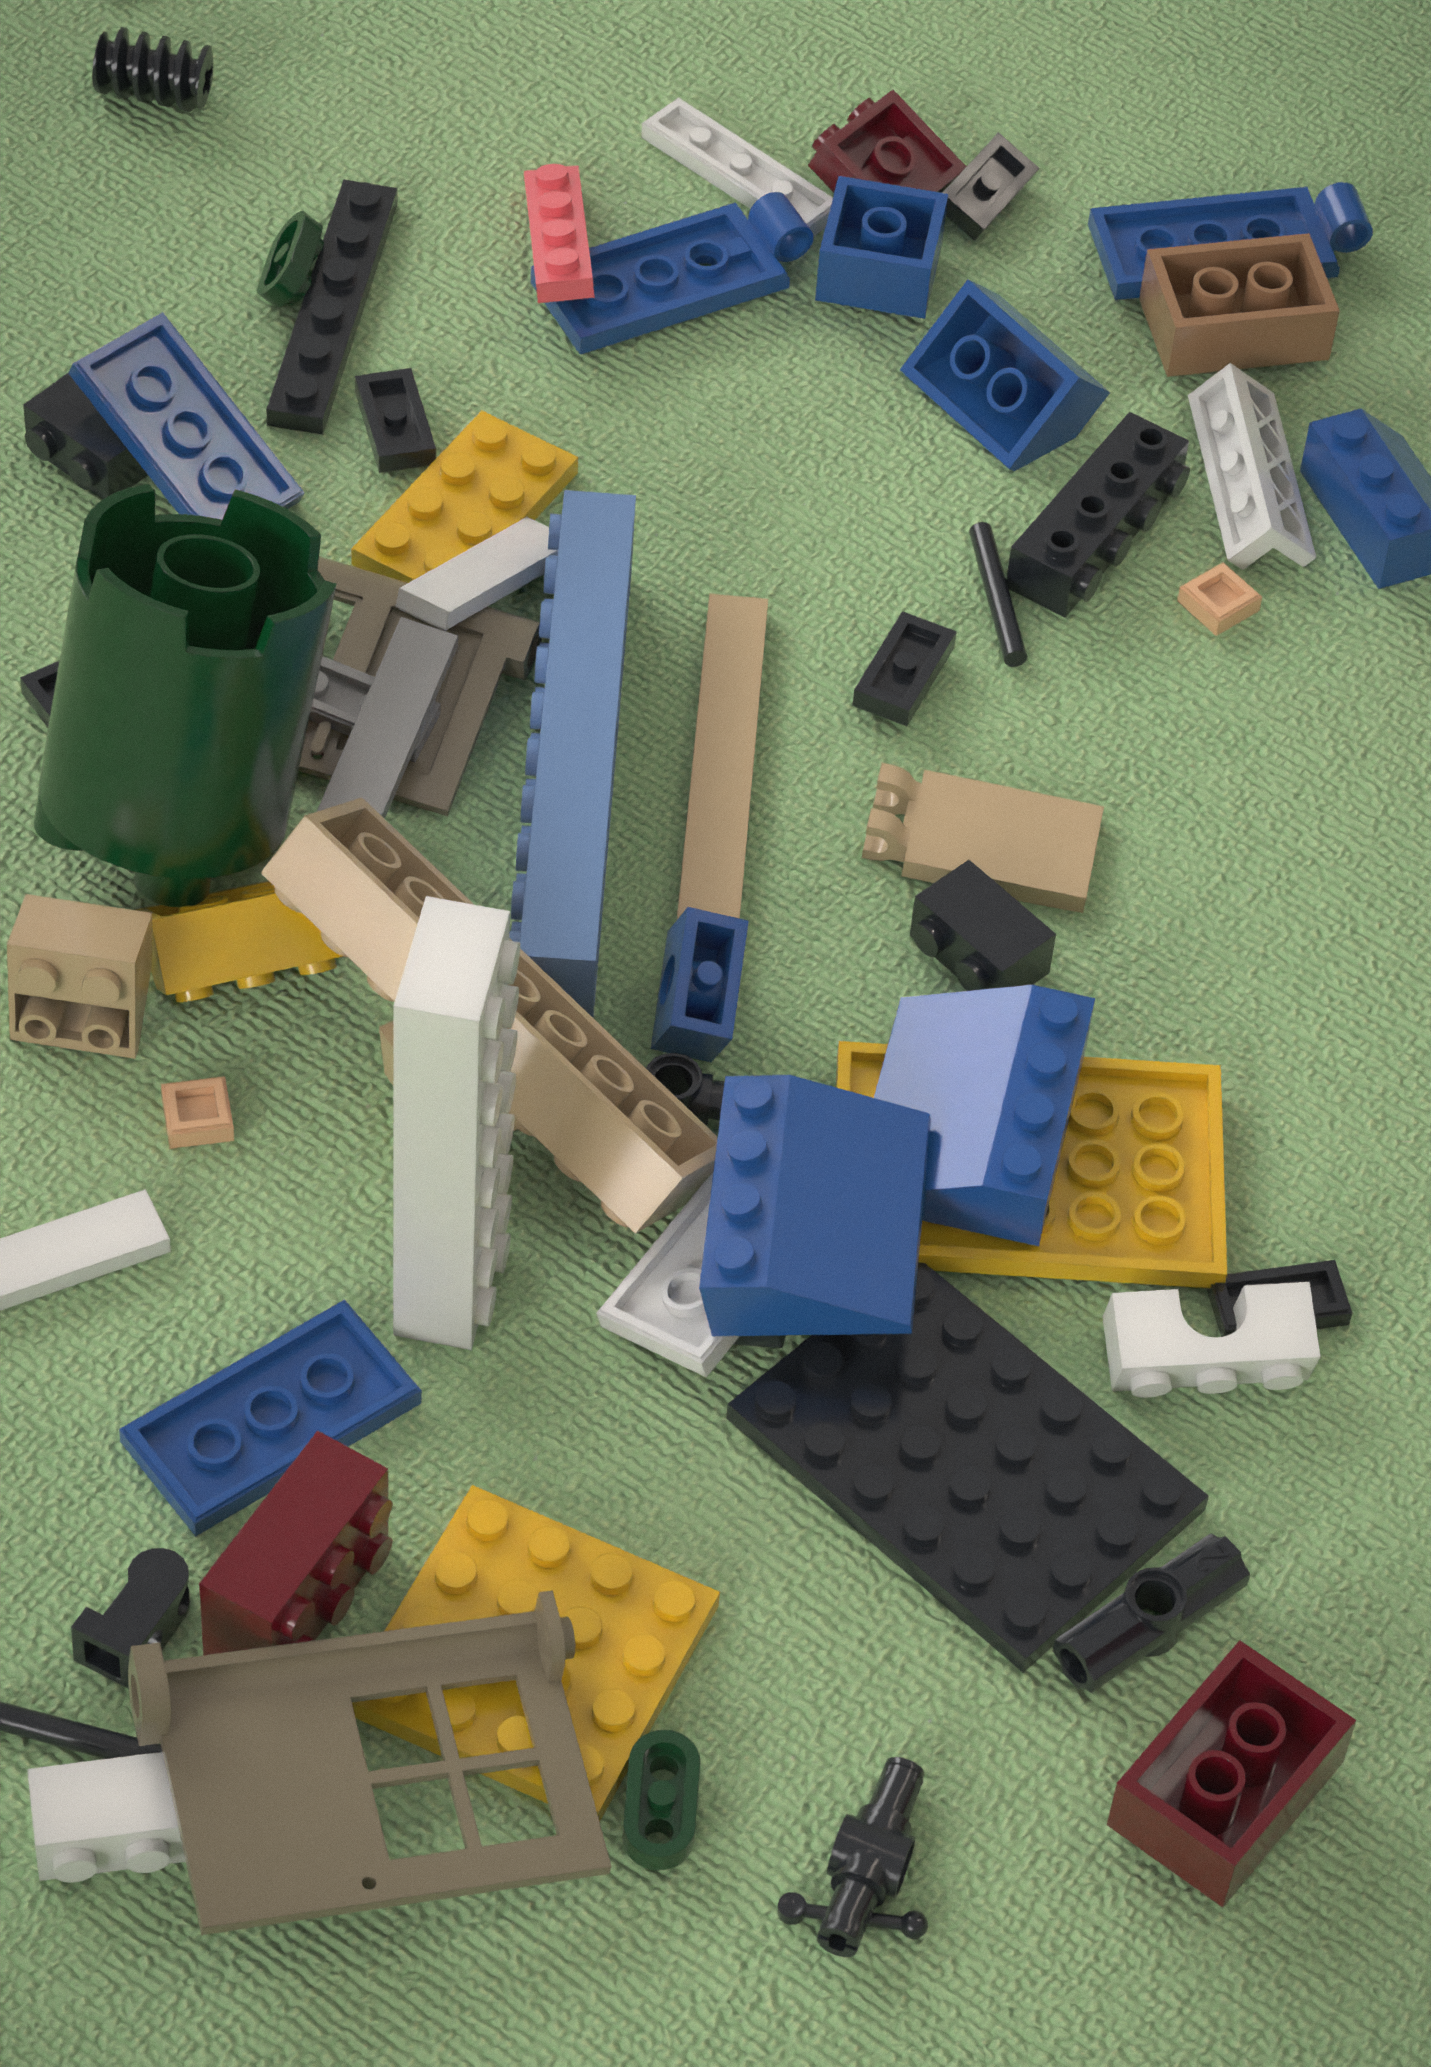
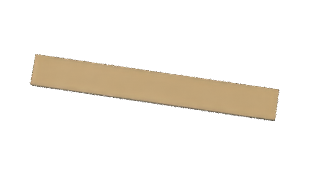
M709 594L677 919L687 907L740 918L768 599Z

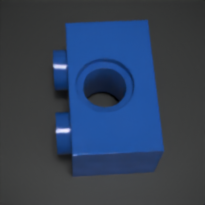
M687 907L668 930L650 1049L666 1053H678L693 1059L712 1062L733 1038L748 920Z

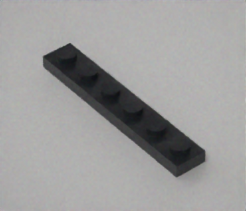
M343 179L323 239L324 246L317 257L311 274V285L304 295L266 409L267 426L323 435L398 205V188Z

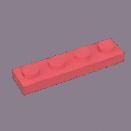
M546 164L537 170L524 171L538 303L595 298L579 166Z

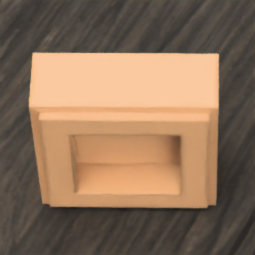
M1222 562L1180 586L1177 601L1217 636L1259 612L1262 596Z
M225 1076L161 1084V1098L170 1149L234 1141V1126Z

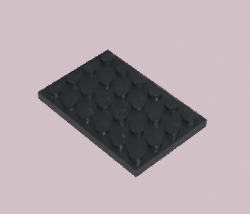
M918 1262L912 1334L811 1335L727 1404L726 1419L1023 1673L1053 1647L1056 1638L1080 1623L1201 1515L1206 1509L1209 1497L1203 1490L926 1263Z

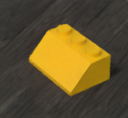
M270 881L209 893L204 901L193 906L177 908L157 904L134 909L136 911L152 913L151 973L157 990L165 995L175 994L176 1002H188L214 995L212 985L237 980L239 989L270 984L276 981L275 971L298 967L300 975L326 972L337 968L335 958L343 957L335 953L324 943L321 938V931L303 913L288 908L279 900L275 894V886Z

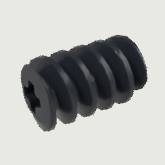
M125 27L119 29L114 41L109 40L108 33L105 31L99 36L92 69V83L96 92L108 94L114 90L118 97L125 99L135 94L137 100L144 103H149L155 98L158 105L167 108L176 102L179 109L186 112H191L196 106L199 110L205 106L213 80L212 46L204 45L196 59L192 57L191 42L186 40L180 45L177 54H172L171 40L167 36H162L156 50L151 49L150 34L144 31L140 33L135 46L130 45L129 29Z

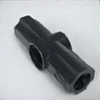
M1210 1533L1162 1567L1145 1568L1135 1572L1128 1580L1124 1593L1055 1639L1053 1653L1061 1665L1062 1673L1077 1689L1083 1688L1093 1693L1143 1657L1160 1656L1167 1653L1176 1644L1179 1632L1247 1586L1250 1572L1242 1560L1241 1551L1226 1536L1217 1537ZM1141 1609H1152L1162 1615H1150Z

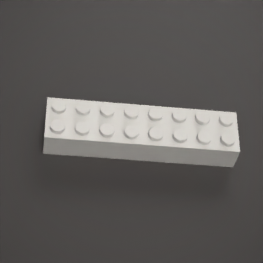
M426 896L393 1006V1336L472 1350L478 1325L489 1327L497 1292V1288L491 1285L495 1272L503 1273L505 1270L511 1241V1234L505 1232L512 1205V1195L507 1194L512 1174L513 1155H509L508 1152L513 1136L515 1115L508 1113L511 1109L516 1084V1073L510 1072L514 1061L518 1033L517 1030H512L511 1028L514 1023L519 997V987L511 985L514 983L517 973L520 942L509 941L510 911Z

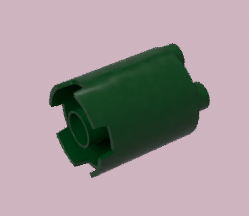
M149 484L118 491L97 503L90 510L84 520L76 560L39 780L34 829L44 841L66 850L85 851L102 861L135 872V887L145 898L163 906L177 908L197 905L204 901L209 894L212 878L231 875L249 869L267 859L280 847L288 825L337 583L324 580L318 571L321 534L312 525L295 513L272 501L236 489L232 494L222 520L186 514L155 515V490Z

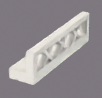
M1229 363L1188 395L1227 559L1244 570L1272 548H1275L1297 564L1305 567L1316 559V554L1275 395L1265 386Z

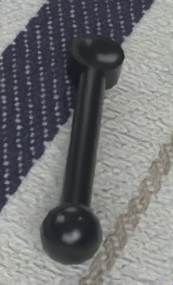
M788 1892L780 1897L777 1911L781 1921L789 1925H795L804 1918L823 1920L828 1906L806 1903L804 1897L800 1894ZM916 1910L909 1911L903 1916L873 1912L867 1926L901 1930L905 1937L919 1939L927 1932L928 1921L923 1913Z

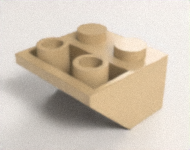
M25 894L7 942L10 1040L136 1059L152 967V913Z

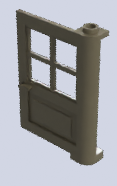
M319 556L318 571L324 580L337 583L334 600L354 606L334 655V661L375 677L401 617L439 629L396 607L399 588L406 585L407 582ZM486 607L445 630L446 632L458 635V648L435 700L441 705V714L416 762L409 761L393 800L444 816L449 815L502 674L524 681L529 676L536 658L537 646H540V642H542V638H539L540 622ZM309 720L299 771L330 781L349 736L331 729V724L328 721H322L318 724ZM314 755H322V756H323V757L320 758V759H314V758H313Z
M553 1590L539 1592L533 1612L166 1661L163 1659L160 1642L131 1646L128 1685L139 1746L161 1743L201 1935L610 1874L612 1866L561 1682L565 1660L573 1659L575 1656L574 1630L568 1616H559ZM516 1680L533 1748L459 1758L442 1690ZM426 1692L443 1761L368 1771L352 1702ZM538 1766L556 1836L482 1846L464 1776ZM448 1779L465 1849L389 1860L373 1789Z

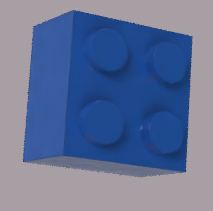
M838 176L819 251L815 300L925 319L943 243L948 194Z

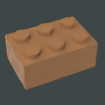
M1309 233L1147 249L1139 300L1167 377L1219 372L1229 363L1238 369L1330 359L1340 310Z

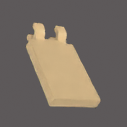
M886 763L881 764L875 800L868 819L862 858L877 861L894 860L904 862L902 877L935 883L967 860H970L1018 901L1083 913L1104 806L924 770L922 783L914 780L911 774L901 767ZM897 814H903V815H905L903 823H902V821H901L898 817H896L895 815H897Z

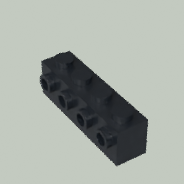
M1129 411L1011 546L1006 577L1009 590L1064 618L1081 599L1084 601L1090 600L1095 594L1102 575L1110 565L1117 567L1121 564L1136 534L1140 530L1147 532L1155 523L1161 505L1169 496L1176 498L1182 492L1190 474V467L1185 465L1189 440Z

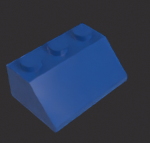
M967 279L900 368L903 374L1008 469L1014 472L1075 439L1110 394L1104 386L1004 298Z
M1363 409L1310 422L1300 472L1377 588L1381 589L1431 575V476L1404 437Z

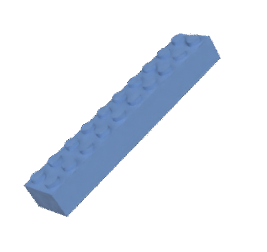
M564 490L562 514H550L548 550H558V556L549 555V557H546L544 593L554 594V599L545 598L541 603L539 638H550L549 643L540 642L536 652L535 683H545V688L536 687L535 692H532L530 729H541L540 733L531 732V737L527 741L525 775L536 776V779H526V785H523L520 822L531 823V826L522 825L521 833H518L516 870L527 871V873H517L516 881L513 882L511 919L522 920V922L512 921L509 938L512 941L520 942V949L589 1015L594 1017L631 585L636 495Z

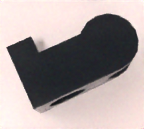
M151 1548L140 1552L129 1565L127 1584L105 1613L102 1615L86 1607L71 1626L73 1661L129 1689L128 1667L131 1646L160 1642L161 1650H163L189 1611L190 1594L187 1585L189 1582V1570L184 1558L175 1551L166 1548Z

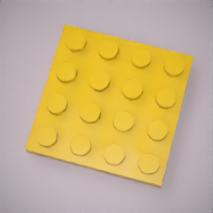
M472 1485L384 1631L533 1612L539 1592L553 1590L559 1616H568L574 1630L575 1656L573 1659L565 1660L561 1682L600 1822L628 1772L629 1756L633 1745L638 1739L649 1733L719 1607L720 1592ZM516 1680L442 1690L459 1758L533 1748ZM426 1692L352 1702L356 1719L442 1757ZM538 1766L482 1773V1775L548 1804Z

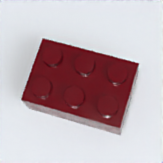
M317 1430L200 1581L203 1655L316 1641L328 1623L335 1626L344 1618L352 1604L355 1594L354 1588L366 1572L373 1575L382 1567L392 1547L393 1540L388 1536V1518L393 1502L388 1499L387 1467Z
M1239 1640L1116 1783L1107 1826L1223 1908L1342 1765L1356 1719Z

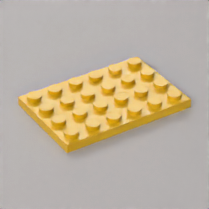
M839 1041L836 1088L874 1098L888 1044ZM1084 1057L1039 1246L922 1221L918 1262L926 1263L934 1271L1196 1288H1210L1211 1284L1225 1283L1227 1278L1221 1065Z

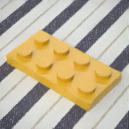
M481 410L351 548V565L409 583L526 517L536 520L578 474V457Z

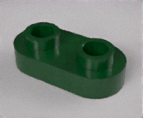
M300 211L293 215L275 237L257 287V294L276 308L282 307L287 302L294 305L306 294L312 282V278L308 276L311 264L324 246V240L320 238L323 226L306 212Z
M656 1730L645 1734L633 1745L629 1756L622 1840L628 1856L638 1865L650 1870H668L680 1865L688 1858L694 1845L700 1755L695 1744L688 1737L676 1731ZM657 1770H668L675 1777L667 1781L658 1780L652 1773ZM652 1833H663L670 1840L663 1844L650 1842L646 1837Z

